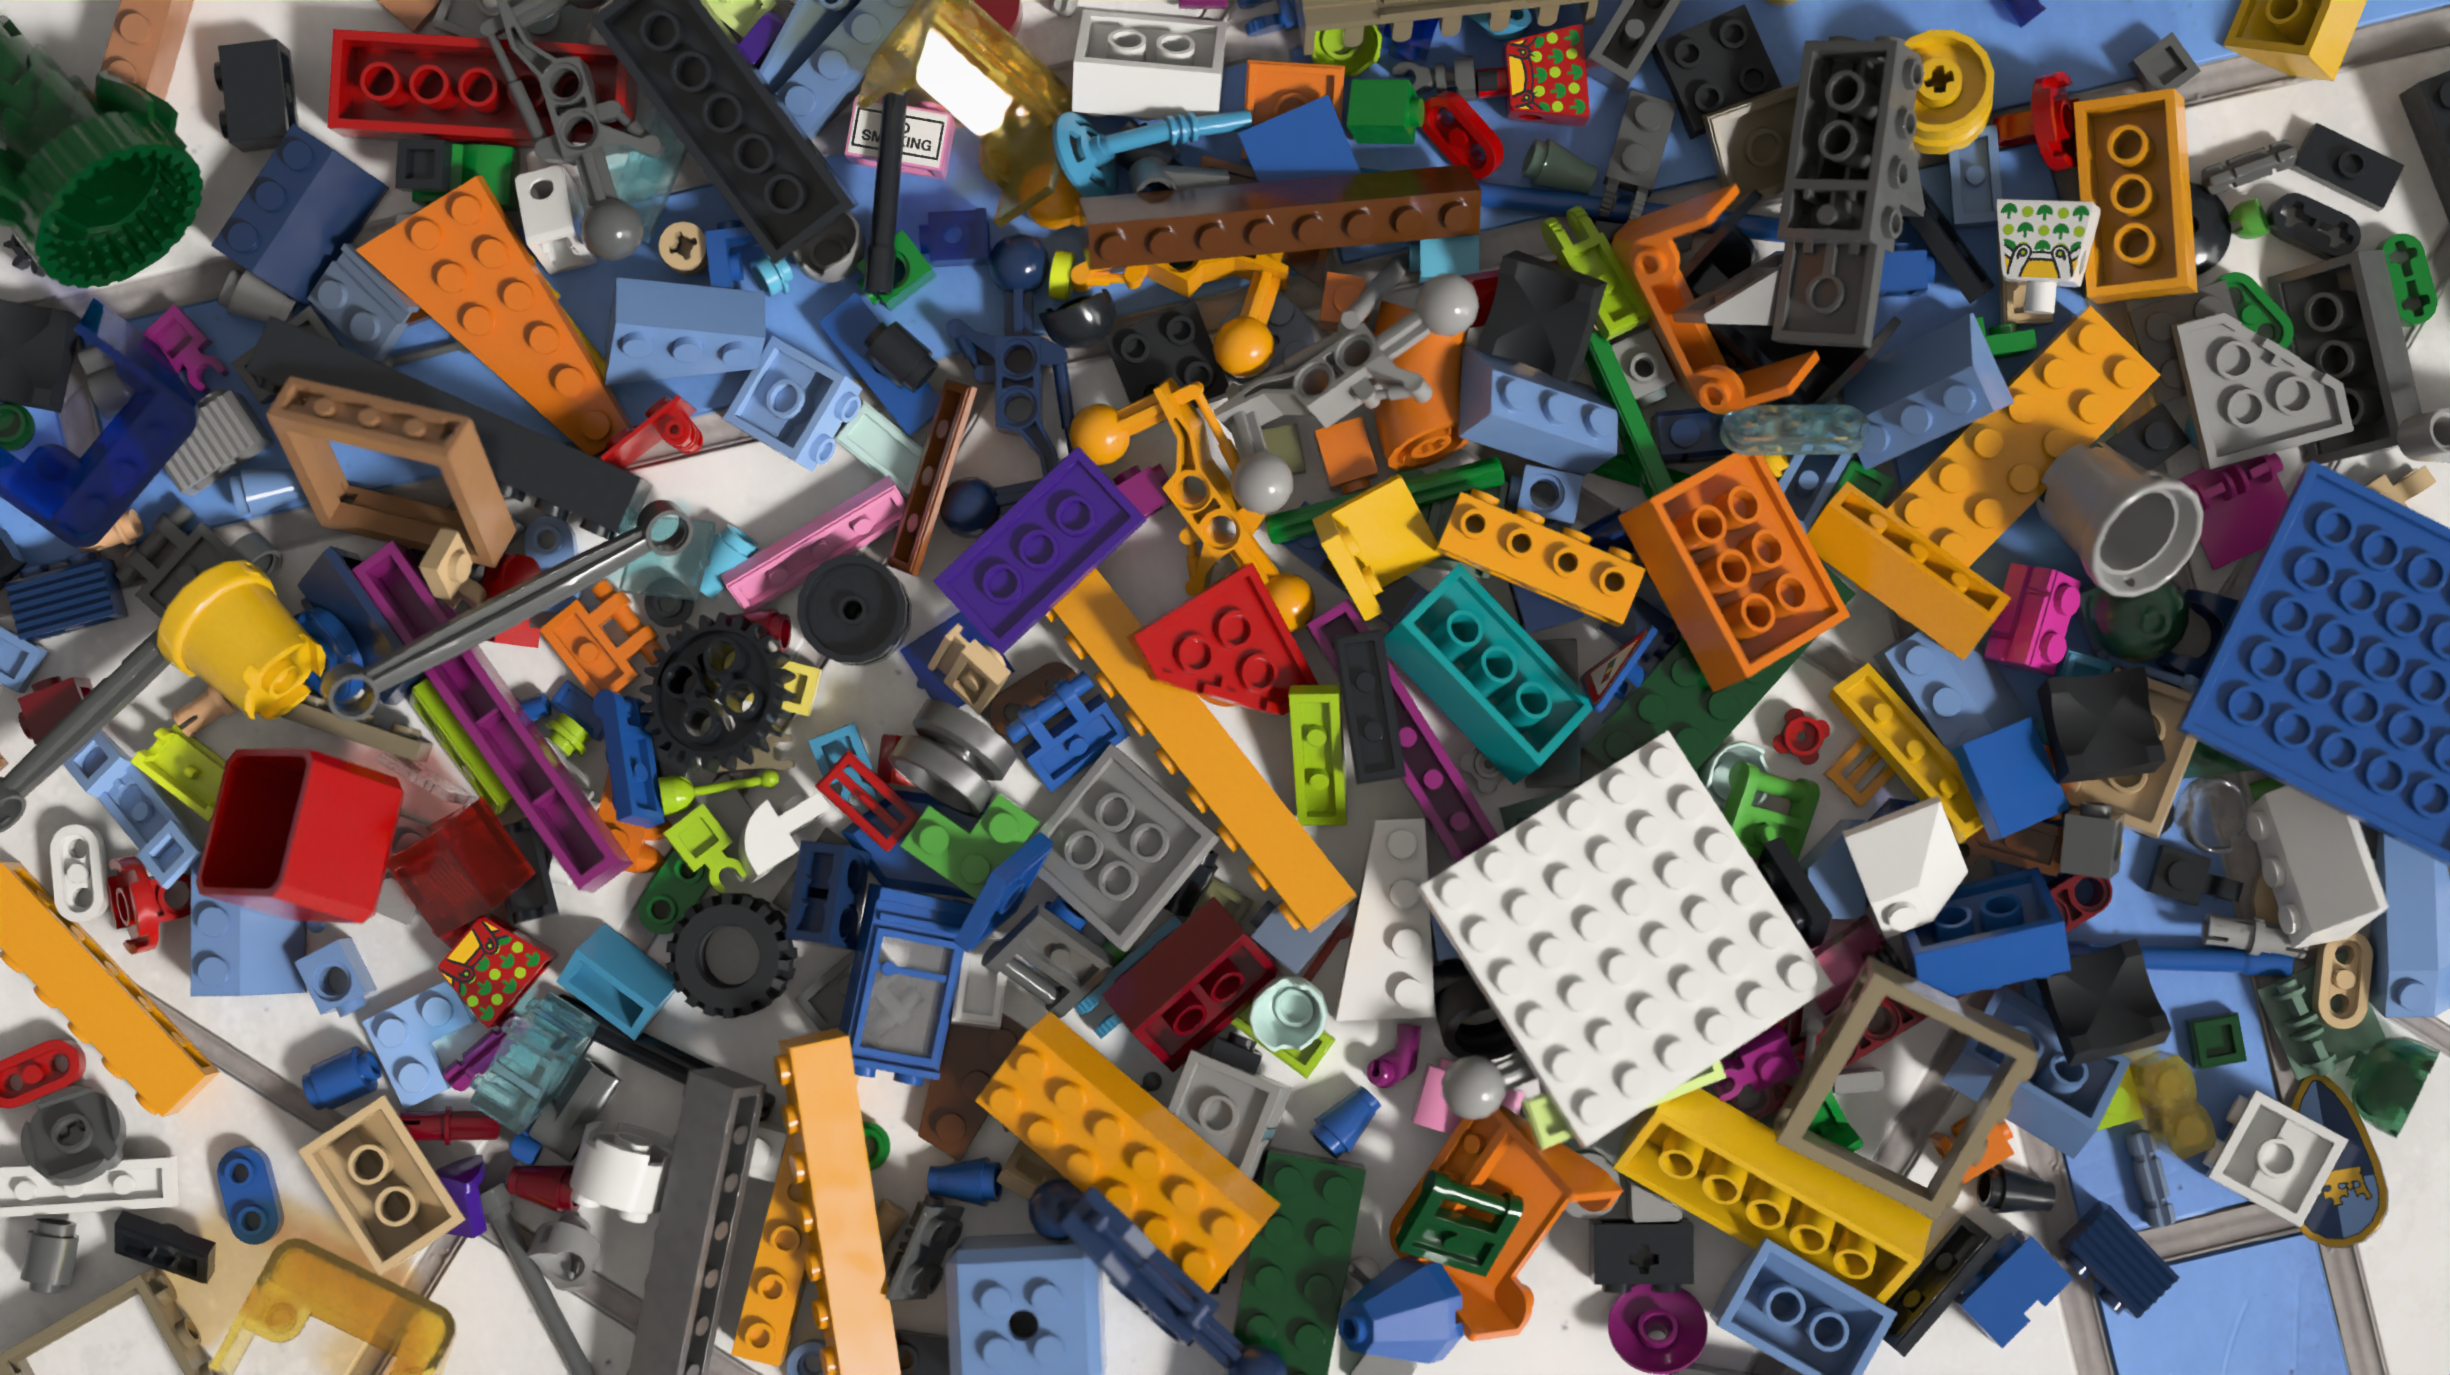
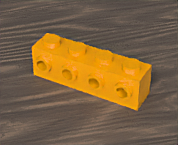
M1848 481L1827 504L1807 533L1810 543L1822 562L1834 567L1852 580L1858 588L1873 595L1895 611L1901 619L1916 626L1934 639L1940 647L1952 652L1963 661L2011 599V597Z
M1472 489L1470 495L1462 492L1458 495L1435 552L1615 627L1623 625L1646 570L1635 565L1637 560L1635 555L1612 546L1609 547L1606 553L1589 545L1591 537L1567 527L1563 528L1562 533L1543 526L1546 519L1531 511L1518 508L1516 514L1498 508L1500 500L1480 490Z

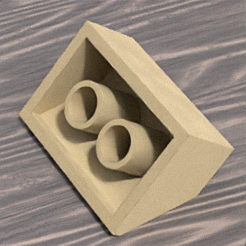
M386 1095L381 1096L298 1150V1153L379 1277L390 1272L466 1220Z

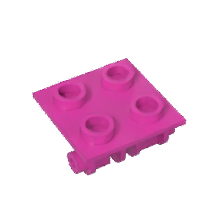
M2276 453L2266 454L2214 469L2202 468L2177 479L2198 495L2203 509L2202 533L2199 542L2213 571L2265 548L2288 501V497L2277 476V473L2283 470V464Z

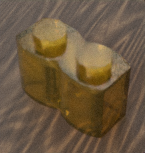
M2162 1050L2130 1062L2129 1066L2139 1101L2147 1108L2148 1130L2154 1133L2158 1148L2165 1154L2181 1160L2214 1148L2216 1144L2214 1125L2208 1112L2196 1101V1083L2187 1063L2177 1054Z

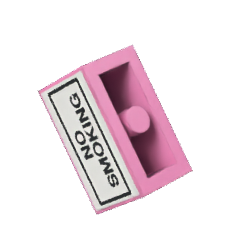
M869 93L868 99L855 97L845 148V156L850 164L877 168L882 93ZM917 101L916 107L907 106L901 173L946 180L956 123L952 114L945 112V106L928 101Z

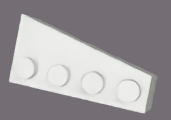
M1425 818L1373 820L1358 896L1360 899L1357 901L1352 932L1334 1015L1336 1022L1435 1017L1430 909L1417 890L1418 887L1428 882Z

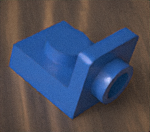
M729 220L717 223V230L705 231L711 287L737 289L736 281L744 280V270L740 251L733 252V247L759 243L741 220Z

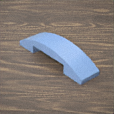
M100 730L63 765L86 793L100 800L140 850L136 854L161 887L169 889L202 855L201 847L186 821L148 775L130 762L132 758L105 732Z

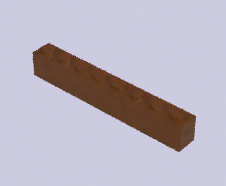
M1467 164L1079 198L1080 243L1089 270L1480 235L1481 188Z

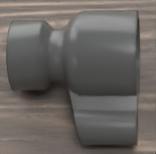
M107 341L77 351L78 359L87 375V384L92 398L102 416L107 420L136 409L140 405L143 395L157 396L171 390L167 373L161 361L154 354L138 360L135 367L128 368Z

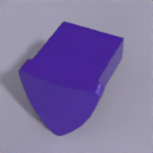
M475 1155L454 1161L435 1170L466 1218L464 1222L446 1234L474 1239L485 1232L487 1226L478 1188L486 1173L483 1155Z

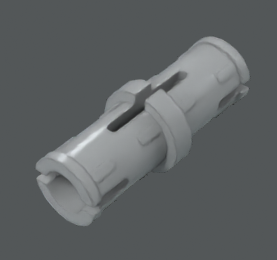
M2206 913L2205 921L2202 923V944L2244 949L2248 955L2259 956L2261 952L2304 959L2306 952L2303 950L2308 951L2309 947L2293 949L2288 934L2283 932L2280 925L2264 922L2265 919L2263 917L2251 916L2249 919H2238Z

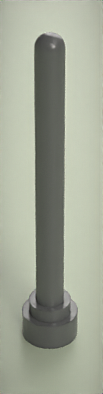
M503 1181L481 1192L480 1198L487 1224L492 1222L571 1374L595 1375L539 1267L531 1258H527L529 1248L510 1213L514 1210L510 1202L514 1197L508 1192L506 1182Z

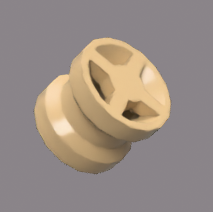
M682 221L673 223L664 230L658 244L659 252L664 262L671 269L685 276L698 275L707 269L708 258L705 233L693 223ZM680 241H681V245H680V247H679V250H678L677 252H674L675 250H677L678 245L680 244Z

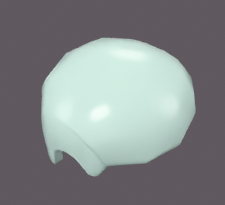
M1732 741L1720 744L1698 769V777L1722 813L1731 789L1728 779L1729 771L1736 762H1749L1758 766L1760 771L1773 774L1764 759L1763 754L1765 751L1760 746L1746 741ZM1756 790L1752 804L1759 806L1766 799L1767 793Z
M1281 976L1272 979L1256 993L1248 1019L1253 1036L1272 1052L1281 1049L1302 1050L1309 1046L1324 1031L1328 1008L1323 993L1307 979L1299 976Z

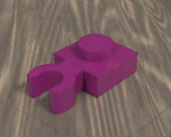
M175 304L138 337L171 373L178 375L187 368L189 383L195 389L206 394L211 391L210 387L202 379L203 371L206 368L214 367L223 376H227L230 373L227 365L222 360L204 354L203 351L213 341Z
M1780 1025L1758 1034L1737 1048L1738 1057L1731 1060L1727 1058L1720 1059L1726 1078L1712 1087L1720 1101H1727L1736 1097L1741 1092L1743 1086L1747 1084L1756 1093L1799 1073L1800 1070L1789 1039Z

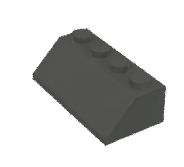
M2384 249L2356 251L2267 277L2272 300L2283 310L2293 324L2294 336L2287 350L2320 372L2327 373L2342 382L2354 431L2307 443L2306 448L2309 461L2313 460L2319 464H2326L2398 448L2397 431L2401 422L2407 418L2421 415L2422 411Z

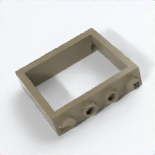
M1868 956L1772 1122L1776 1143L1938 1220L1945 1207H1952L1958 1200L1963 1186L1961 1180L1970 1165L1976 1166L1982 1160L1987 1149V1137L1994 1125L2002 1124L2007 1118L2013 1103L2011 1097L2019 1083L2027 1082L2033 1075L2038 1062V1057L2036 1056L2038 1052L2029 1034ZM1885 995L2006 1054L1927 1187L1807 1130Z
M157 1268L137 1275L0 1354V1375H35L26 1358L140 1294L184 1375L223 1374L213 1361H208L199 1346L201 1336L196 1325L189 1318L183 1317L175 1302L177 1293L172 1282L167 1276L160 1275Z

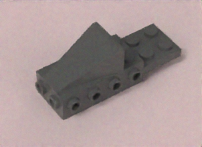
M1832 36L1829 37L1828 41H1805L1777 238L1785 241L1771 340L1777 343L1871 348L1884 255L1885 253L1894 252L1895 239L1899 237L1902 230V216L1924 217L1925 211L1913 142L1917 126V118L1914 111L1916 91L1922 85L1924 68L1921 62V55L1904 45L1905 40L1901 38L1877 36L1874 41H1858L1851 37Z

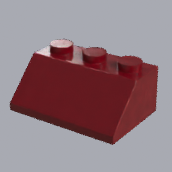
M1213 897L1205 905L1194 910L1189 918L1166 939L1159 941L1152 948L1151 952L1134 967L1120 975L1102 996L1130 1032L1174 1073L1187 1061L1191 1050H1200L1252 1004L1256 993L1272 979L1284 975L1224 906Z

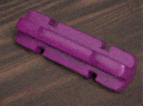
M510 1013L498 1023V1030L494 1031L491 1029L462 1054V1061L459 1062L456 1059L444 1069L443 1076L448 1084L460 1092L466 1090L476 1081V1074L480 1073L483 1075L493 1067L496 1060L500 1061L512 1050L511 1044L516 1043L518 1045L530 1035L531 1029L525 1019L516 1013Z

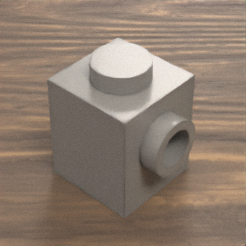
M1652 328L1611 345L1633 396L1641 409L1654 405L1668 397L1665 389L1669 388L1676 380Z

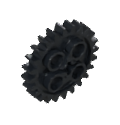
M719 612L714 622L713 619L703 614L699 617V629L687 622H683L682 632L684 637L678 639L669 633L666 635L670 646L667 653L654 649L653 654L660 661L658 668L646 667L644 669L646 674L654 678L653 684L640 687V692L650 696L652 701L640 707V712L655 717L645 726V729L650 733L659 735L654 745L662 750H669V759L680 764L684 761L685 767L698 771L702 766L703 770L717 774L721 765L722 768L734 772L737 767V757L741 761L752 765L754 763L752 749L756 747L766 753L770 751L765 739L768 734L782 737L783 733L776 725L778 718L791 719L792 717L791 713L782 708L783 702L796 699V694L785 689L784 684L794 680L796 675L787 669H781L791 658L781 650L776 651L781 641L770 634L766 635L768 629L756 622L751 625V621L741 615H737L733 620L729 615ZM734 651L733 663L727 669H724L726 657ZM702 657L706 670L703 669L700 661ZM690 675H693L691 687L683 693L685 680ZM753 693L754 697L750 708L743 712V701L749 694ZM729 716H732L733 721L735 723V728L733 730ZM708 717H711L709 730L704 735H701L703 722Z

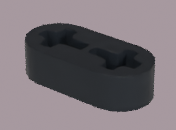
M2298 193L2286 194L2273 202L2267 209L2266 217L2272 235L2321 259L2329 260L2352 253L2360 243V227L2353 218L2305 195ZM2294 206L2297 209L2295 217L2308 223V226L2303 223H2296L2288 228L2285 225L2287 217L2280 212ZM2335 227H2339L2341 229L2339 237L2345 240V243L2332 248L2329 246L2331 237L2318 231V228L2323 231H2330Z

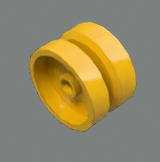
M1928 30L1910 37L1904 45L1921 55V62L1924 68L1923 82L1916 91L1914 105L1917 118L1916 132L1913 136L1915 150L1924 154H1949V152L1956 149L1960 150L1968 147L1984 131L1992 116L1994 69L1987 52L1972 37L1954 30Z

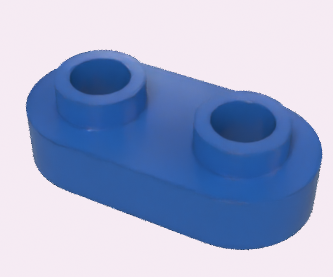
M241 1146L230 1150L221 1158L217 1168V1177L230 1228L236 1238L246 1244L257 1245L274 1238L280 1232L284 1223V1212L270 1159L264 1151L254 1146ZM239 1163L245 1165L248 1169L249 1175L245 1181L239 1180L235 1175V1168ZM250 1211L256 1212L261 1218V1224L258 1229L252 1228L247 1222V1216Z

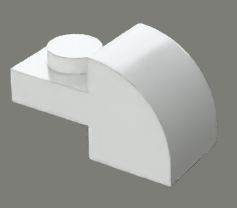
M820 791L808 799L802 792L787 800L778 807L781 813L780 816L776 814L767 800L749 818L740 834L738 857L751 884L788 862L797 854L799 848L791 836L821 819L830 809Z

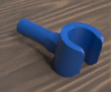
M538 1095L536 1100L529 1096L527 1106L538 1112L542 1095ZM525 1113L520 1131H518L511 1142L510 1153L515 1159L528 1165H534L544 1145L529 1136V1132L536 1122L537 1114L532 1118Z

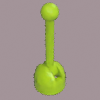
M767 769L760 776L694 786L688 779L679 775L658 777L664 816L676 815L687 811L694 803L696 796L760 785L764 788L772 789L778 785L779 775L776 771Z

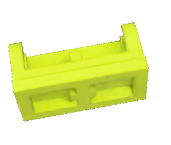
M174 724L172 728H159L153 734L157 738L156 742L148 750L142 749L138 751L130 762L205 820L211 822L226 761L194 736L192 738L186 736L181 731L182 727L180 725Z

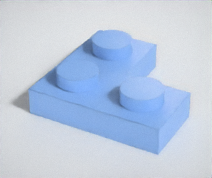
M447 980L362 1021L404 1110L452 1088L443 1076L444 1067L432 1043L476 1022L470 1008Z

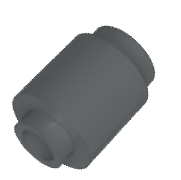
M53 1218L35 1219L34 1230H29L27 1234L20 1274L21 1280L30 1282L29 1290L40 1293H59L61 1285H70L72 1283L80 1237L75 1234V1222Z

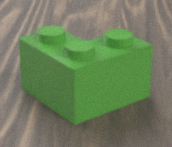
M1003 793L997 794L972 831L936 806L929 805L900 847L977 900L991 872L1025 845L1042 821Z

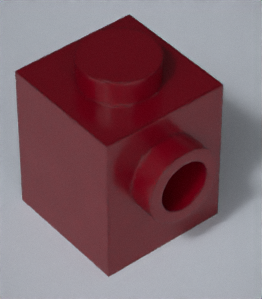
M56 676L33 684L31 686L33 693L18 698L22 710L18 714V718L24 734L30 740L33 739L34 744L37 745L93 689L90 679L72 677L62 681L60 676Z

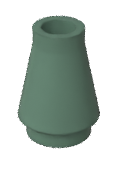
M1535 139L1526 154L1521 175L1531 179V185L1578 191L1587 195L1595 182L1598 167L1588 164L1551 139H1547L1545 142Z

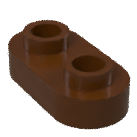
M1048 663L1001 691L995 696L990 705L989 715L992 725L998 732L1008 736L1003 728L1011 723L1005 717V709L1009 704L1017 703L1022 708L1029 704L1030 707H1033L1049 695L1046 685L1051 678H1065L1066 681H1069L1077 675L1076 672L1063 663ZM1067 706L1063 708L1061 711H1059L1057 714L1052 716L1050 719L1045 721L1044 723L1048 722L1052 718L1067 710Z

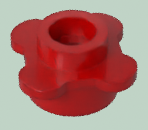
M1790 709L1784 714L1785 725L1781 733L1773 738V747L1780 754L1788 752L1798 757L1799 761L1804 765L1814 764L1819 758L1818 750L1822 746L1823 740L1830 734V727L1824 720L1816 721L1813 718L1804 716L1801 709ZM1799 732L1805 733L1806 738L1804 741L1797 739Z

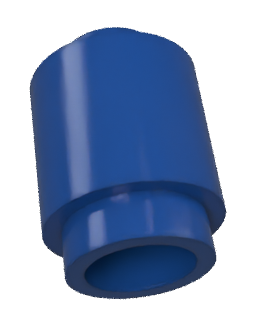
M354 1046L312 1065L310 1072L302 1076V1086L308 1101L316 1110L324 1108L334 1110L376 1091L378 1086L377 1079L381 1078V1069L373 1053L370 1051L364 1052L360 1047Z

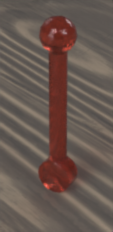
M1342 920L1332 931V936L1303 975V978L1307 979L1310 983L1339 941L1350 936L1352 927L1348 921Z

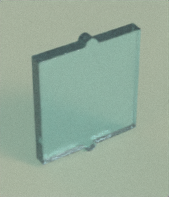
M660 518L652 527L651 539L662 541L671 537L678 528L679 518ZM690 519L693 524V537L689 545L682 552L673 556H660L650 551L624 567L619 590L629 594L697 601L705 568L711 564V559L708 556L716 524L713 521Z

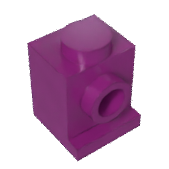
M1160 463L1154 467L1149 466L1143 471L1140 470L1138 465H1135L1113 479L1116 487L1146 519L1172 504L1171 499L1162 489L1169 480V477Z

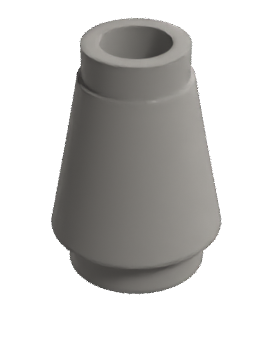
M232 269L222 287L218 300L219 305L228 308V314L266 323L270 315L285 322L290 321L297 307L296 300L289 298L288 295L249 270H245L243 273Z

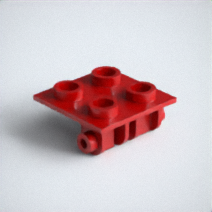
M679 395L672 400L669 396L661 398L645 412L648 419L632 431L630 427H627L615 434L606 443L609 450L600 458L604 462L624 470L661 439H664L665 442L684 454L698 452L703 445V435L690 419V416L697 412L696 408Z

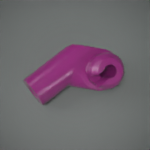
M1397 1023L1395 1047L1379 1058L1372 1060L1367 1066L1366 1076L1373 1085L1380 1088L1392 1087L1416 1070L1422 1026Z

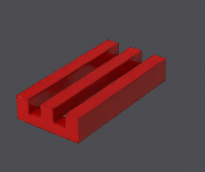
M850 749L815 785L821 793L887 853L921 817L911 805ZM849 764L903 813L906 819L900 823L843 769ZM835 778L893 830V833L888 838L830 785Z

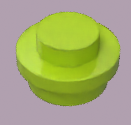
M561 713L556 720L550 718L545 723L546 728L551 732L546 737V740L561 754L569 757L574 752L579 756H583L587 752L585 745L592 738L571 717Z

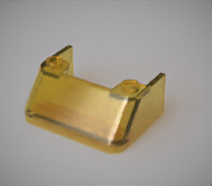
M917 0L872 54L856 105L865 110L889 92L903 94L912 88L915 82L982 140L978 153L980 169L988 180L994 182L1002 189L994 218V223L1001 228L1055 192L1061 166L1053 146L1052 127L1058 116L1066 112H1072V92L1058 76L973 0Z
M293 1238L280 1243L271 1253L208 1368L220 1375H233L255 1335L270 1342L286 1343L295 1339L304 1329L310 1316H313L398 1357L389 1375H443L456 1338L457 1325L453 1315L445 1307L390 1280L379 1277L377 1274L307 1240Z

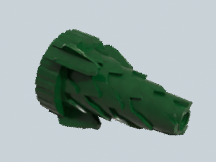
M1 15L0 226L12 227L11 231L15 238L50 279L57 280L59 284L68 287L71 285L77 288L108 286L112 282L126 280L160 260L185 235V230L196 217L195 212L200 207L202 200L203 179L200 177L201 170L194 161V158L186 150L187 145L175 132L178 112L168 102L134 83L121 79L108 69L98 72L94 95L79 76L68 77L41 44L33 47L8 17Z

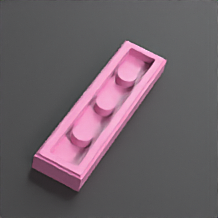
M890 475L720 576L729 592L745 613L756 611L805 582L807 577L823 562L843 555H850L899 526L907 502Z

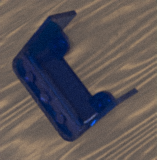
M95 298L87 305L73 330L114 360L118 376L135 389L136 393L81 458L63 446L45 444L34 449L27 459L22 462L0 446V497L65 543L78 548L94 546L107 534L193 433L199 420V408L196 401L161 347Z

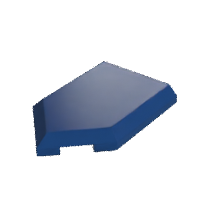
M895 790L921 816L929 805H934L970 831L974 829L991 804L987 803L979 817H970L939 803L927 794ZM886 798L879 802L900 823L906 819V816ZM871 810L863 814L887 838L893 833V830ZM854 822L841 831L853 848L872 853L869 870L881 886L974 899L900 847L915 824L888 853Z

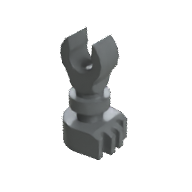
M1473 55L1454 57V67L1445 68V63L1435 64V69H1431L1429 67H1421L1413 62H1402L1392 69L1393 76L1410 75L1416 79L1412 86L1418 96L1434 88L1439 93L1447 91V87H1456V93L1466 101H1477Z

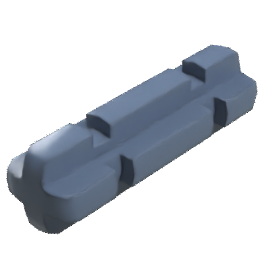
M2149 1130L2128 1134L2125 1140L2129 1155H2133L2135 1158L2131 1163L2141 1201L2144 1200L2147 1206L2143 1207L2147 1224L2153 1228L2169 1226L2175 1223L2176 1216L2173 1204L2169 1203L2166 1199L2170 1196L2161 1158L2155 1156V1152L2158 1151L2155 1135Z

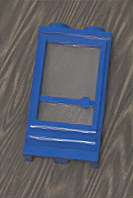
M873 883L869 884L839 1030L849 1036L855 1075L874 1078L876 1070L894 1073V1081L922 1086L923 1078L939 1080L941 1074L939 1068L964 950L955 944L954 940L970 913L973 904L956 899L937 898L919 892L890 889Z

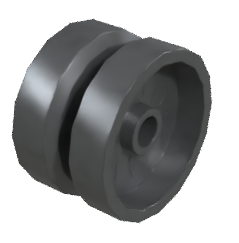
M927 699L912 722L919 736L903 735L888 760L893 768L907 781L934 800L959 813L970 817H979L994 794L987 780L1002 781L1016 760L1017 755L1014 749L999 734L969 713L941 700Z

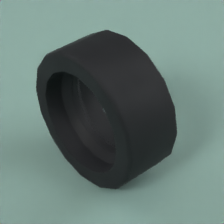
M1467 975L1452 983L1440 995L1436 1004V1016L1444 1046L1453 1056L1458 1058L1476 1055L1488 1058L1489 1060L1502 1058L1518 1050L1499 1018L1479 1025L1462 1023L1467 1017L1479 1011L1493 1009L1472 975Z

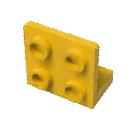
M1395 475L1312 519L1324 550L1365 622L1383 613L1376 595L1383 592V587L1442 556V554L1435 552L1438 542L1401 475Z

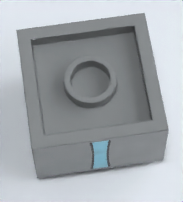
M1191 1050L1168 1110L1251 1180H1257L1293 1087L1259 1073L1253 1074L1213 1058L1206 1051Z

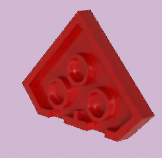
M1253 562L1243 564L1126 637L1150 681L1272 716H1284L1290 712L1289 691L1291 685H1319Z

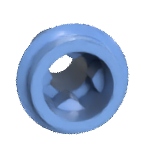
M293 469L241 470V475L230 477L232 495L239 515L251 513V516L255 517L296 498L306 496Z

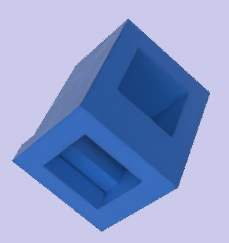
M1895 243L1894 252L1885 253L1878 298L1918 297L1928 290V283H1933L1935 277L1933 254H1927V250H1912L1911 243Z

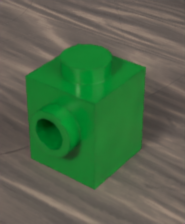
M1352 79L1347 127L1357 144H1414L1416 127H1422L1425 109L1423 98L1418 97L1410 80Z

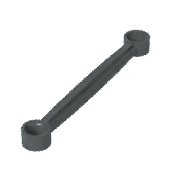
M669 500L653 501L642 509L637 518L635 528L577 554L430 630L364 668L359 664L347 662L332 667L323 677L321 683L322 696L336 717L345 721L363 719L376 708L380 692L433 668L524 622L591 586L650 551L660 556H673L682 552L692 540L693 524L690 518L674 502ZM667 515H677L679 517L678 528L671 537L662 541L651 539L652 527L660 518ZM352 679H360L366 682L365 692L355 702L339 704L333 701L334 693L342 683Z
M250 533L239 538L229 548L224 561L246 560L259 566L267 577L272 580L282 566L283 556L261 534ZM158 628L133 650L110 676L103 678L4 778L0 777V833L12 827L21 818L26 809L25 797L83 747L170 665L163 658L157 647Z

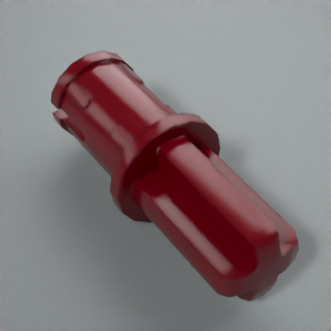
M446 1106L445 1111L401 1110L399 1115L415 1141H444L445 1145H451L452 1140H496L500 1134V1115L496 1111H453L452 1106Z

